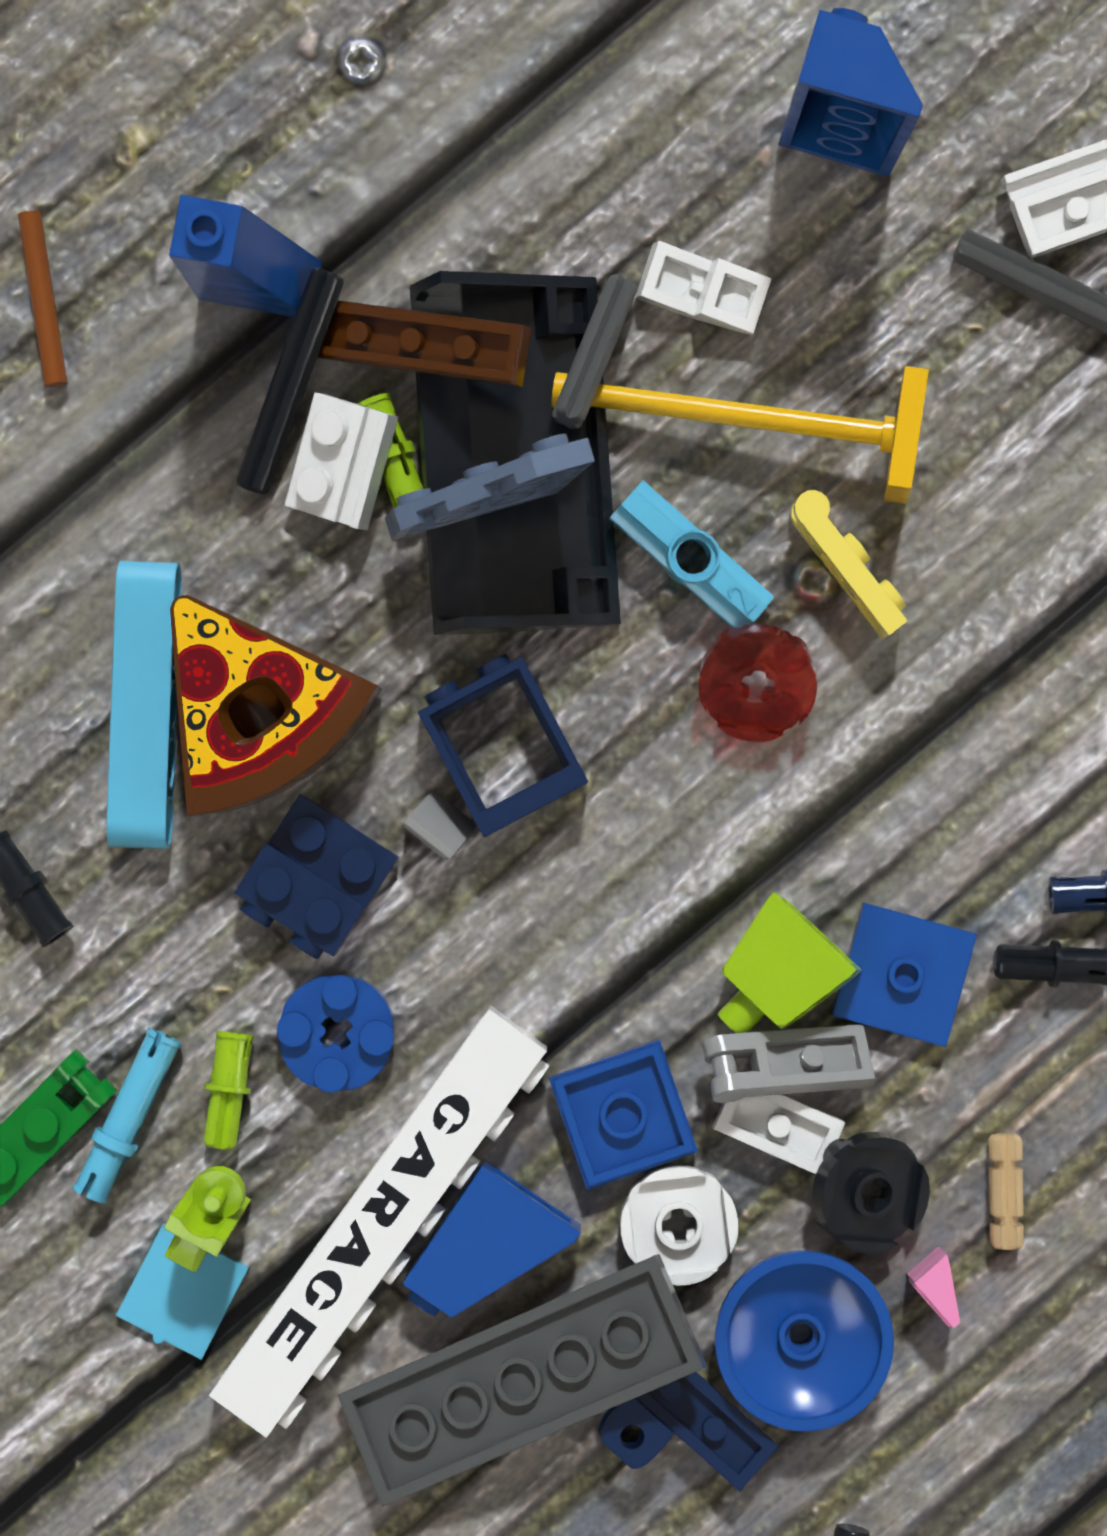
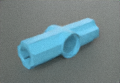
M644 480L641 481L609 518L664 567L672 580L684 585L739 635L743 634L774 598L768 590L721 550L711 535L694 526ZM693 542L703 548L707 557L703 571L691 574L680 568L676 559L680 544Z

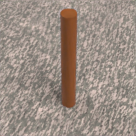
M36 210L25 211L18 214L44 386L49 388L67 385L68 381L42 215L40 211Z

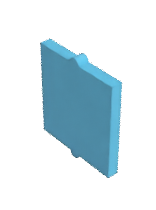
M163 1223L116 1316L152 1334L155 1343L160 1344L166 1341L202 1360L250 1266L221 1251L217 1257L207 1252L196 1272L190 1271L165 1256L175 1234L165 1230L166 1223Z

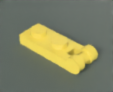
M808 490L802 493L790 510V519L793 525L880 638H886L908 621L901 613V610L906 607V603L888 580L884 579L878 583L866 568L865 564L870 561V557L861 543L851 533L842 537L829 520L830 502L822 492L816 490Z

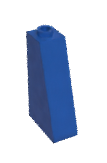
M180 195L169 256L199 300L294 317L310 271L313 268L322 269V261L241 205Z

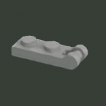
M863 1024L722 1034L710 1037L702 1042L705 1061L712 1064L715 1077L710 1080L713 1101L718 1103L734 1102L744 1097L868 1088L875 1080ZM749 1058L752 1071L738 1072L735 1059Z

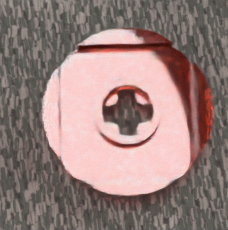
M750 624L739 628L730 627L723 630L717 636L716 642L707 650L702 660L699 671L700 701L705 711L707 708L710 716L717 721V726L727 735L748 742H766L783 736V731L792 728L798 721L800 725L808 717L815 703L817 677L815 665L809 655V649L800 637L793 636L782 628L767 624ZM754 671L765 672L766 678L775 682L773 687H763L761 695L750 694L749 684L741 682L745 676H751Z

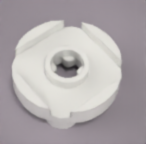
M681 1164L667 1165L650 1171L631 1186L620 1214V1232L624 1248L635 1264L660 1254L672 1284L676 1286L691 1285L708 1279L726 1261L729 1253L731 1254L738 1237V1217L729 1193L714 1175L694 1166ZM674 1209H683L685 1217H695L696 1219L695 1227L686 1229V1239L681 1241L675 1240L672 1231H662V1221L670 1219L671 1211Z

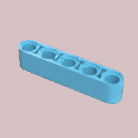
M119 561L117 566L107 796V841L109 847L169 849L172 841L178 705L170 607L177 597L182 596V573L179 562Z

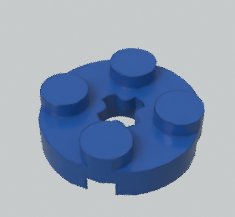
M344 974L316 977L299 987L284 1005L277 1025L281 1055L292 1073L307 1085L317 1087L328 1093L358 1088L379 1074L389 1060L395 1040L394 1014L384 995L366 980ZM331 1017L337 1023L343 1019H347L350 1022L352 1028L346 1035L351 1043L347 1047L342 1048L337 1043L328 1046L324 1043L322 1037L326 1033V1028L322 1023L325 1019Z

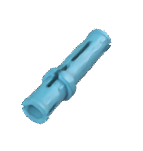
M148 1027L143 1043L103 1127H96L91 1136L95 1144L77 1181L72 1186L75 1192L80 1195L86 1192V1198L102 1204L108 1202V1196L126 1158L134 1157L139 1147L134 1141L178 1049L183 1044L181 1041L174 1037L170 1039L168 1034Z

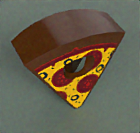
M188 595L177 597L171 604L170 615L187 816L224 813L254 805L283 793L305 780L331 760L352 738L369 715L382 688Z

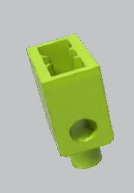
M773 892L721 970L724 976L739 991L717 1015L735 1033L749 1032L764 1015L771 1019L779 1028L785 1029L854 979L862 969L782 894Z

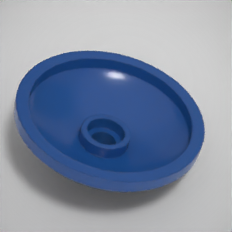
M809 1250L783 1252L755 1264L743 1273L728 1291L716 1321V1358L722 1377L730 1392L755 1417L770 1425L786 1430L801 1432L824 1430L844 1423L856 1416L867 1407L880 1391L887 1378L893 1358L894 1333L892 1321L880 1293L872 1282L852 1264L823 1252ZM803 1323L811 1328V1334L804 1342H794L790 1339V1331L796 1324Z

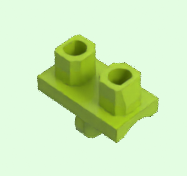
M212 1166L198 1174L171 1213L164 1227L165 1230L175 1234L165 1253L168 1259L190 1271L196 1272L207 1252L215 1257L218 1256L251 1201L250 1198L246 1197L245 1183L239 1174L224 1166Z

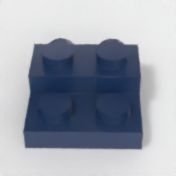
M299 794L269 843H265L234 893L245 900L239 909L256 922L269 928L275 919L294 931L289 942L306 954L319 959L323 951L334 957L340 951L400 856L303 794Z

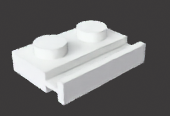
M1107 139L1004 175L1000 181L1003 189H1006L1011 203L1009 206L1027 256L1031 259L1107 232Z
M315 392L284 506L334 522H340L355 529L368 530L398 416Z

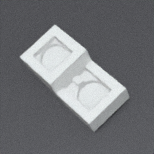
M657 241L652 245L635 299L702 322L751 335L754 334L772 278L720 258L711 261L662 241Z

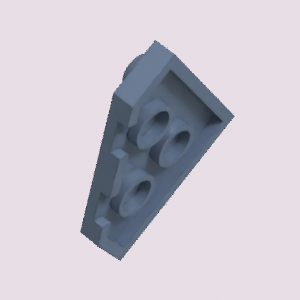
M566 434L551 436L531 445L532 451L519 456L520 458L498 466L497 461L481 464L463 472L464 478L435 492H432L431 488H426L398 497L397 502L399 506L393 508L385 517L391 540L557 494L595 462L588 438L569 443Z

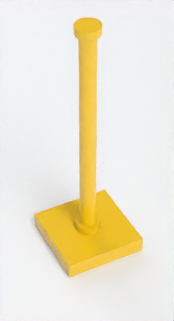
M905 366L900 385L896 417L885 415L884 422L599 384L591 406L880 445V452L890 453L883 501L907 504L913 483L929 369ZM556 372L552 390V407L556 405L568 373Z

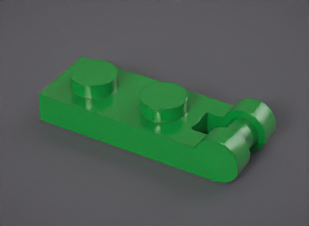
M78 1049L73 1051L0 1125V1207L5 1205L118 1092L106 1078L100 1081L86 1067L89 1060ZM68 1083L84 1097L76 1108L59 1093Z

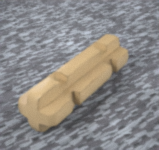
M997 1133L989 1137V1158L994 1160V1166L989 1167L990 1214L994 1216L995 1222L990 1223V1243L996 1249L1016 1250L1024 1245V1225L1019 1222V1217L1024 1216L1023 1169L1018 1167V1161L1023 1160V1142L1017 1134Z

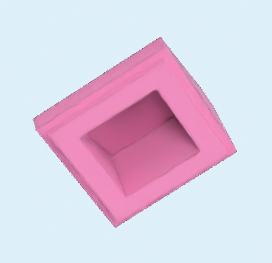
M937 1247L907 1273L909 1276L907 1279L948 1327L952 1326L955 1328L960 1323L950 1263L948 1255L940 1247Z

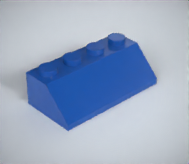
M834 8L832 12L819 10L778 145L889 177L920 117L923 104L879 26L868 24V18L854 10L846 8Z

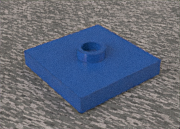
M862 902L847 954L862 971L837 991L831 1015L946 1047L977 934Z
M660 1039L549 1076V1081L587 1190L698 1152Z

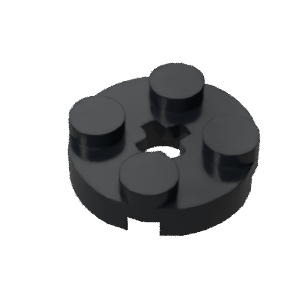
M864 1132L855 1134L848 1139H836L826 1147L823 1154V1162L820 1164L814 1179L812 1201L815 1210L814 1218L817 1225L828 1232L839 1243L853 1251L880 1253L899 1244L894 1240L902 1236L907 1228L914 1231L925 1215L929 1202L930 1183L924 1165L918 1163L915 1154L912 1152L913 1150L905 1143L884 1133ZM873 1179L875 1184L882 1187L880 1196L871 1197L869 1206H864V1199L860 1197L864 1185Z

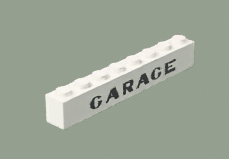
M490 1005L209 1394L212 1399L266 1438L277 1423L285 1429L288 1428L307 1401L299 1392L309 1378L313 1375L322 1381L341 1354V1351L333 1346L346 1327L354 1333L360 1329L376 1306V1303L368 1298L381 1279L389 1285L394 1282L411 1257L403 1251L404 1247L416 1231L426 1237L446 1208L440 1205L438 1201L446 1189L452 1184L460 1190L480 1162L479 1159L472 1155L485 1136L495 1142L515 1114L507 1108L512 1098L520 1088L529 1094L549 1067L541 1059L547 1052L546 1045Z

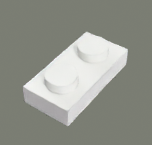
M780 1094L744 1097L734 1102L722 1103L712 1127L716 1131L816 1174L820 1164L823 1162V1154L826 1147L831 1142L839 1139L845 1122L794 1098Z

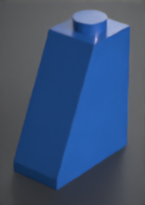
M484 1159L406 1273L403 1285L411 1290L407 1297L416 1306L430 1315L436 1316L441 1310L452 1318L575 1243L581 1234V1224Z

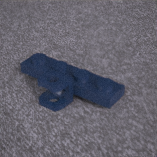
M694 1372L606 1410L598 1428L602 1443L632 1469L641 1468L649 1463L675 1433L739 1492L779 1447L776 1442L698 1372ZM636 1425L641 1428V1431L635 1440L626 1441L620 1437L622 1430L626 1426Z

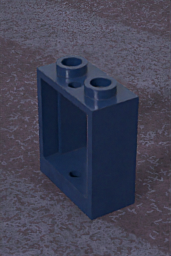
M507 653L478 667L476 672L480 679L459 689L456 682L452 681L425 695L424 699L428 706L418 711L423 724L483 837L495 833L588 783L582 768L523 657L511 662ZM517 680L564 769L486 809L440 720Z

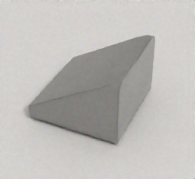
M435 792L428 794L403 822L406 824L404 827L445 860L452 859L476 827L471 819Z

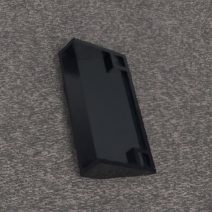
M439 271L410 285L411 310L520 324L532 328L523 387L415 372L424 489L431 488V491L435 492L450 486L453 482L464 478L463 472L481 464L497 461L498 466L518 459L520 455L532 451L531 445L533 443L559 434H566L569 443L588 438L595 462L557 494L426 531L434 635L489 634L621 624L614 523L609 520L613 514L606 408L591 406L586 419L578 429H569L565 425L557 423L552 416L554 409L552 407V390L556 372L569 373L598 302L596 277ZM602 377V379H601L600 384H604V378H603V377Z

